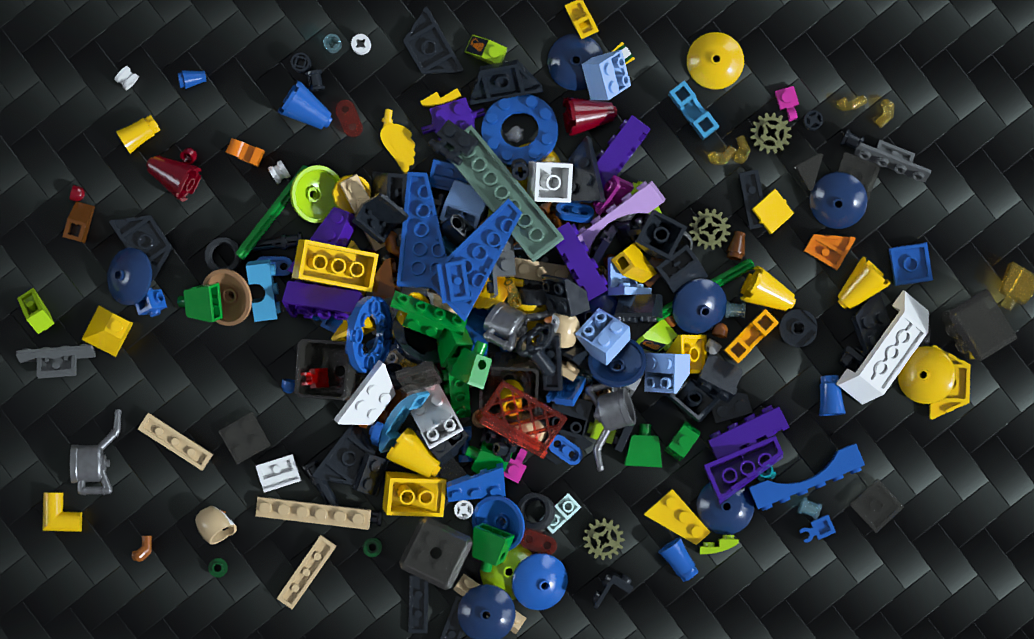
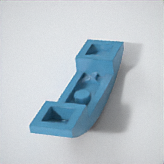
M428 391L409 395L392 410L381 433L379 451L381 453L389 452L391 447L395 446L396 440L401 435L398 430L412 409H418L423 406L430 395Z

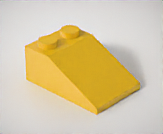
M386 472L382 509L386 515L443 517L447 480L437 477L428 478L423 475L407 472Z

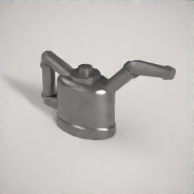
M501 301L494 306L486 317L483 325L486 332L483 334V338L487 342L502 347L503 350L512 351L516 338L526 334L528 321L542 320L552 316L554 313L545 310L543 312L526 314Z
M602 383L591 384L585 388V393L596 406L595 413L593 414L594 418L604 427L596 444L593 445L598 472L604 470L601 450L610 432L636 424L634 406L625 387L621 389L619 387H610ZM607 388L612 390V392L599 397L596 395V392Z
M115 410L113 430L98 445H71L70 478L71 483H78L77 491L81 495H105L112 493V486L106 474L107 467H110V460L106 459V455H103V450L119 436L121 430V410ZM101 481L103 485L99 487H86L85 482Z

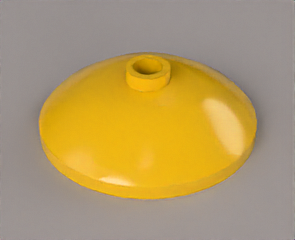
M711 32L700 36L693 42L687 54L689 74L696 83L707 89L718 90L732 85L741 75L744 66V55L740 45L736 40L724 33ZM718 56L720 61L714 62L713 57Z
M930 346L918 347L898 374V382L903 393L911 400L922 404L936 403L944 399L952 390L956 377L955 367L950 357L942 350ZM923 371L927 373V376L924 379L921 377V373Z

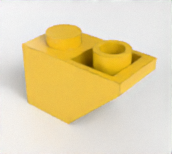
M632 243L611 259L623 276L640 283L646 282L657 274L635 243Z

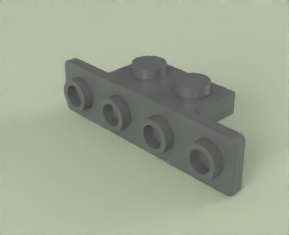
M879 140L876 148L860 142L854 152V155L863 160H869L881 167H886L899 174L912 177L916 181L926 182L931 173V170L912 163L915 153Z
M513 237L509 238L489 276L487 292L490 293V298L498 296L497 277H514L516 275Z
M81 344L71 347L65 345L58 348H25L16 351V356L20 363L37 362L38 378L76 376L77 359L96 357V353L92 345Z

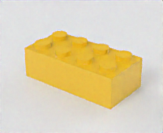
M298 240L292 278L347 289H356L363 292H372L379 254L310 240Z

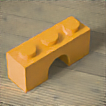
M764 309L723 351L738 364L779 322Z

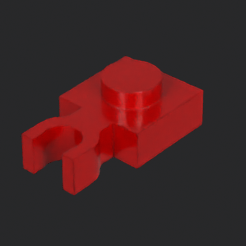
M328 368L309 369V372L301 373V376L304 375L306 377V382L301 383L302 385H310V388L329 387Z

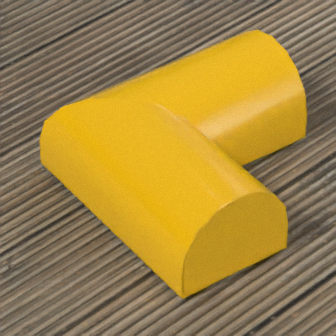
M43 492V531L81 532L82 512H63V493Z

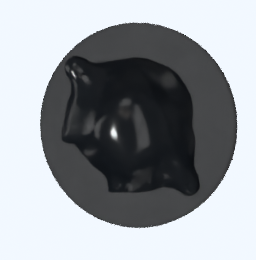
M395 316L392 322V334L399 353L408 361L418 365L440 363L437 339L402 326Z

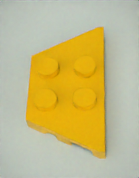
M944 350L942 351L950 357L954 364L956 373L955 383L950 393L944 399L930 404L929 419H935L958 407L964 406L969 403L971 364Z

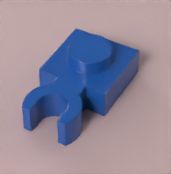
M312 316L314 321H322L321 327L333 333L336 332L344 321L337 320L333 316H330L329 319Z
M828 514L811 521V528L804 527L799 530L800 533L805 531L809 533L808 538L803 540L804 542H810L815 535L820 540L836 533Z

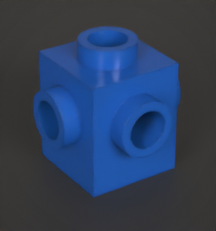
M149 288L146 296L139 303L135 304L138 315H150V317L161 314L160 311L167 308L161 289L153 290V288Z

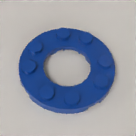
M527 94L496 101L484 116L481 133L483 140L505 166L511 167V163L517 158L524 159L527 164L529 161H543L556 145L558 124L553 110L545 101L534 95ZM526 113L536 120L539 128L538 135L527 146L513 147L502 138V124L512 114Z
M366 296L358 301L352 314L347 319L348 328L345 352L348 354L351 366L360 373H369L379 360L384 363L391 347L392 340H389L391 337L390 329H392L391 311L386 301L376 296ZM372 316L376 324V339L372 349L368 353H364L362 350L363 344H360L363 339L361 327H365L364 321L367 317Z

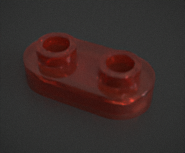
M349 100L340 101L336 106V113L344 132L349 137L359 136L362 133L363 125L354 104ZM344 106L349 107V111L346 113L342 112ZM356 124V129L350 130L349 126Z
M530 529L524 531V536L520 542L524 548L537 553L551 555L557 549V543L553 537ZM528 535L533 537V541L530 543L525 540ZM545 542L551 543V547L549 549L544 548L543 545Z

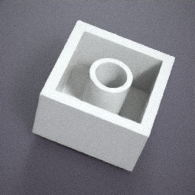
M529 161L527 193L537 202L571 203L573 164Z

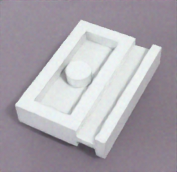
M293 454L256 466L264 492L301 481Z

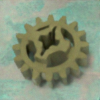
M774 112L771 117H769L768 113H765L764 119L761 116L758 117L759 123L755 121L752 123L755 128L750 129V132L754 133L750 140L756 141L753 144L754 147L760 146L759 152L765 149L766 154H769L770 150L776 154L777 148L783 151L782 145L789 144L786 139L792 137V135L787 134L791 127H786L788 120L781 121L782 115L776 118ZM767 121H774L778 124L770 125ZM761 126L763 131L762 136L759 137L758 129ZM768 130L775 131V133L773 134L774 138L772 136L768 137L766 135L768 133ZM781 130H783L782 140H780L779 138V132ZM771 142L774 146H767L763 143Z
M705 209V214L699 211L698 218L693 216L692 219L695 223L689 224L693 228V230L689 231V234H694L692 241H698L697 247L703 244L704 250L708 246H710L711 250H714L715 245L719 248L722 246L721 241L727 242L725 235H730V232L726 231V229L731 226L725 224L728 220L727 217L721 218L722 212L717 215L716 209H713L711 213H709L708 209ZM712 217L716 218L721 224L713 222ZM704 218V225L697 228L699 221ZM708 224H710V227L712 228H718L712 231L711 234H709L708 231H701L707 228ZM722 231L720 238L715 241L716 233ZM699 235L705 236L708 242L702 240Z
M603 518L602 523H599L598 519H596L595 525L589 523L590 530H584L588 534L583 537V540L588 542L584 544V547H590L588 554L594 552V558L601 555V559L604 560L605 556L608 555L612 559L611 554L618 555L617 548H623L620 545V542L625 541L624 538L620 537L623 531L617 530L619 524L613 526V520L606 523V519ZM605 526L603 531H594L598 527ZM612 529L616 534V541L611 538L610 533ZM607 532V539L609 541L601 545L599 536H603ZM591 537L597 542L596 548L591 544ZM607 546L613 547L607 552H602Z

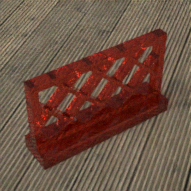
M503 380L483 410H479L476 415L480 424L543 459L548 453V447L568 419L567 416ZM504 387L511 390V397L501 399L500 393ZM525 398L528 406L517 408L515 400ZM513 400L515 409L504 411L502 403ZM500 404V413L492 414L488 412L492 405ZM541 407L544 415L533 417L532 409ZM529 410L531 418L520 421L518 412ZM516 413L517 422H506L505 415ZM554 416L560 418L557 425L549 426L548 418ZM545 419L547 427L536 430L534 421ZM532 422L533 431H522V424ZM548 431L549 437L545 443L538 440L537 434Z

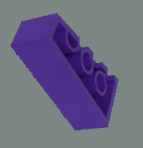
M633 115L629 120L625 119L619 127L621 131L617 136L614 134L607 144L610 146L607 150H602L596 157L603 190L606 182L611 180L613 175H618L650 132V128Z
M333 207L310 238V241L347 247L356 226L352 222L354 215L348 211ZM295 260L287 270L291 274L293 273Z
M567 222L557 228L564 237V240L555 247L576 284L587 291L588 301L607 291L606 285L608 283L603 274L599 275L596 269L598 265L594 258L588 256L587 251L589 249L585 242H580L577 237L579 231L575 224L570 225Z
M295 280V282H287L282 303L290 317L297 318L298 314H302L304 318H312L313 315H317L321 319H329L330 316H333L337 320L347 321L356 303L364 297L356 289L344 290L337 286L325 287L319 283H313L312 285Z
M770 405L763 408L760 415L755 416V414H751L744 418L745 422L739 425L735 422L727 426V431L721 433L719 430L709 435L711 439L707 440L716 460L760 442L761 439L769 438L782 429L784 431L790 428L780 407L773 408Z
M773 436L704 465V470L719 505L783 458V451L777 437Z

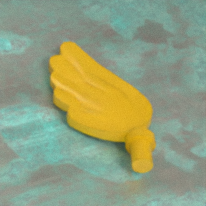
M385 109L384 118H382L384 125L381 129L380 137L402 172L406 173L409 171V166L414 164L415 142L411 139L412 133L410 130L402 125L393 123V110Z
M497 277L498 296L490 298V293L487 292L488 278L473 308L489 310L499 302H504L510 287H523L524 280L516 279L515 277Z

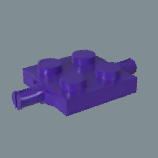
M466 97L430 108L432 124L421 127L422 130L429 129L423 131V135L431 132L437 134L447 120H450L463 130L471 125L476 130L474 125L475 118L485 116V112L477 114L484 111V109L472 111L468 106Z

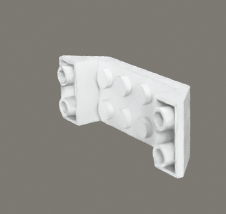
M904 290L892 305L899 313L856 373L846 369L836 385L861 404L885 394L928 333L929 311Z
M397 348L390 351L384 364L386 366L390 363H398L403 367L404 385L400 389L408 394L407 397L419 392L428 391L430 393L421 408L411 410V414L428 448L431 449L462 432L464 429L430 366L418 365L408 361L399 353Z

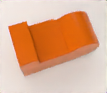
M231 138L226 153L259 167L265 151Z

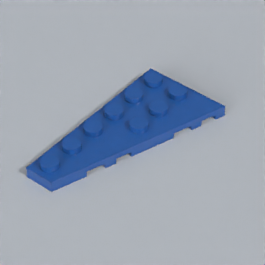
M408 172L404 211L409 217L402 224L397 286L433 289L424 279L437 268L436 264H441L447 258L428 174Z
M509 198L441 263L465 260L471 299L447 303L464 322L467 320L522 215L519 208ZM436 268L424 280L441 297Z

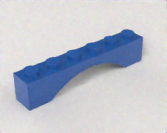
M853 443L836 450L829 463L816 475L806 480L786 484L765 480L749 486L748 489L756 508H761L764 511L773 507L772 503L774 502L784 503L790 500L791 495L797 493L800 496L808 493V488L815 486V489L825 486V481L832 479L834 482L844 478L843 474L849 471L851 474L859 472L865 464L857 444Z

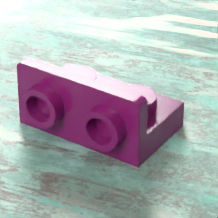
M613 175L611 180L607 181L603 191L606 201L604 203L594 201L593 206L596 214L601 215L602 212L607 214L605 210L613 204L618 206L622 203L621 198L632 192L634 189L633 184Z

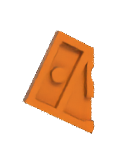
M813 234L804 252L837 271L856 238Z

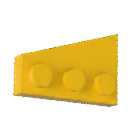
M673 489L644 513L645 516L695 545L711 533Z

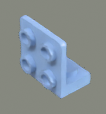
M608 257L609 296L651 294V288H644V284H637V281L623 276L611 261L614 257Z

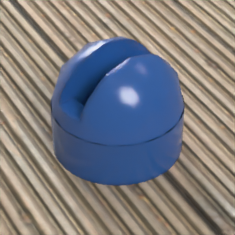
M282 379V390L286 393L294 392L297 388V381Z

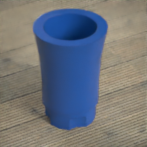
M839 375L820 377L819 416L846 414L841 388L836 385L839 381Z
M681 537L672 540L659 550L658 553L669 563L683 582L690 580L699 572L688 554Z

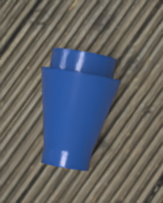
M182 70V72L177 73L180 88L185 87L187 89L206 82L205 71Z

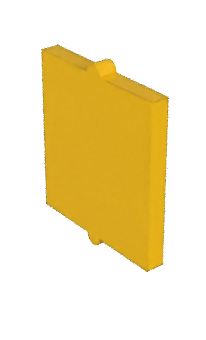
M776 189L772 190L752 208L760 220L759 223L763 224L770 234L794 214L787 205L786 199H783Z

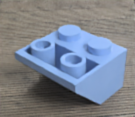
M622 50L592 57L581 64L591 100H609L631 86Z
M454 180L439 220L445 221L457 214L463 217L476 230L477 226L482 222L487 205L469 184Z
M598 308L575 333V336L592 357L607 366L630 341V327Z
M645 353L644 392L677 393L690 374V354Z

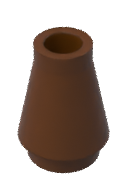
M734 232V236L726 251L728 253L727 258L741 261L745 256L746 234L744 232Z

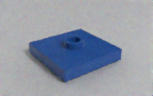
M927 242L888 248L894 286L933 280Z

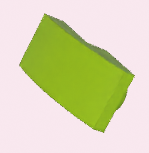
M723 535V538H718V546H715V542H703V546H699V554H713L725 551L739 544V539L734 538V535Z

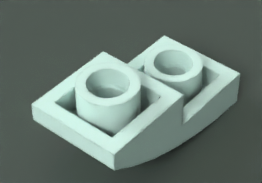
M569 494L565 495L554 506L555 517L546 528L551 534L581 508Z

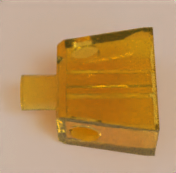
M1014 262L1009 263L999 288V292L1006 296L1001 306L1011 311L1016 302L1025 305L1034 295V274Z

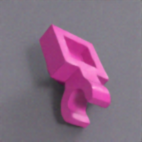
M794 86L775 91L779 109H786L789 122L797 120L798 116L794 106H798L799 102Z
M521 448L516 459L511 458L504 471V477L519 483L527 467L522 464L528 452L527 450Z

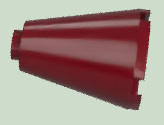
M571 97L564 98L563 107H566V112L563 113V121L569 136L614 121V117H617L616 106H613L611 102Z
M156 155L151 157L146 164L147 171L174 197L182 202L188 199L186 196L189 193L193 194L201 179V175L198 174L201 171L199 167Z

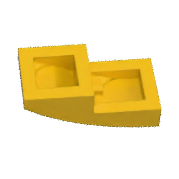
M575 0L564 6L581 40L599 31L583 0Z
M455 89L442 98L435 92L420 102L423 107H436L455 101L462 96L459 90Z

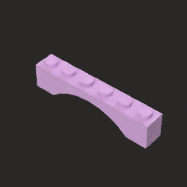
M644 181L637 187L638 191L633 195L628 193L621 198L622 203L618 206L613 204L605 210L607 214L603 217L598 215L590 221L592 225L587 229L583 226L578 230L579 234L577 237L580 242L584 241L589 249L587 251L588 256L595 237L608 223L628 214L649 213L665 201V197L653 181H650L648 184Z

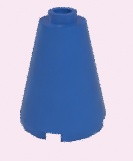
M298 80L284 98L282 108L279 107L277 111L283 116L319 129L327 128L332 121L330 117L332 113Z

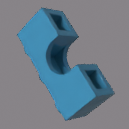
M685 80L669 92L668 96L702 140L719 128L711 114L700 105L695 93Z
M271 259L247 262L246 270L249 285L259 284L265 289L264 297L253 299L252 301L254 322L277 319L282 310L280 301L277 302L276 294H279L278 284L274 283L273 276H276L275 264H271Z

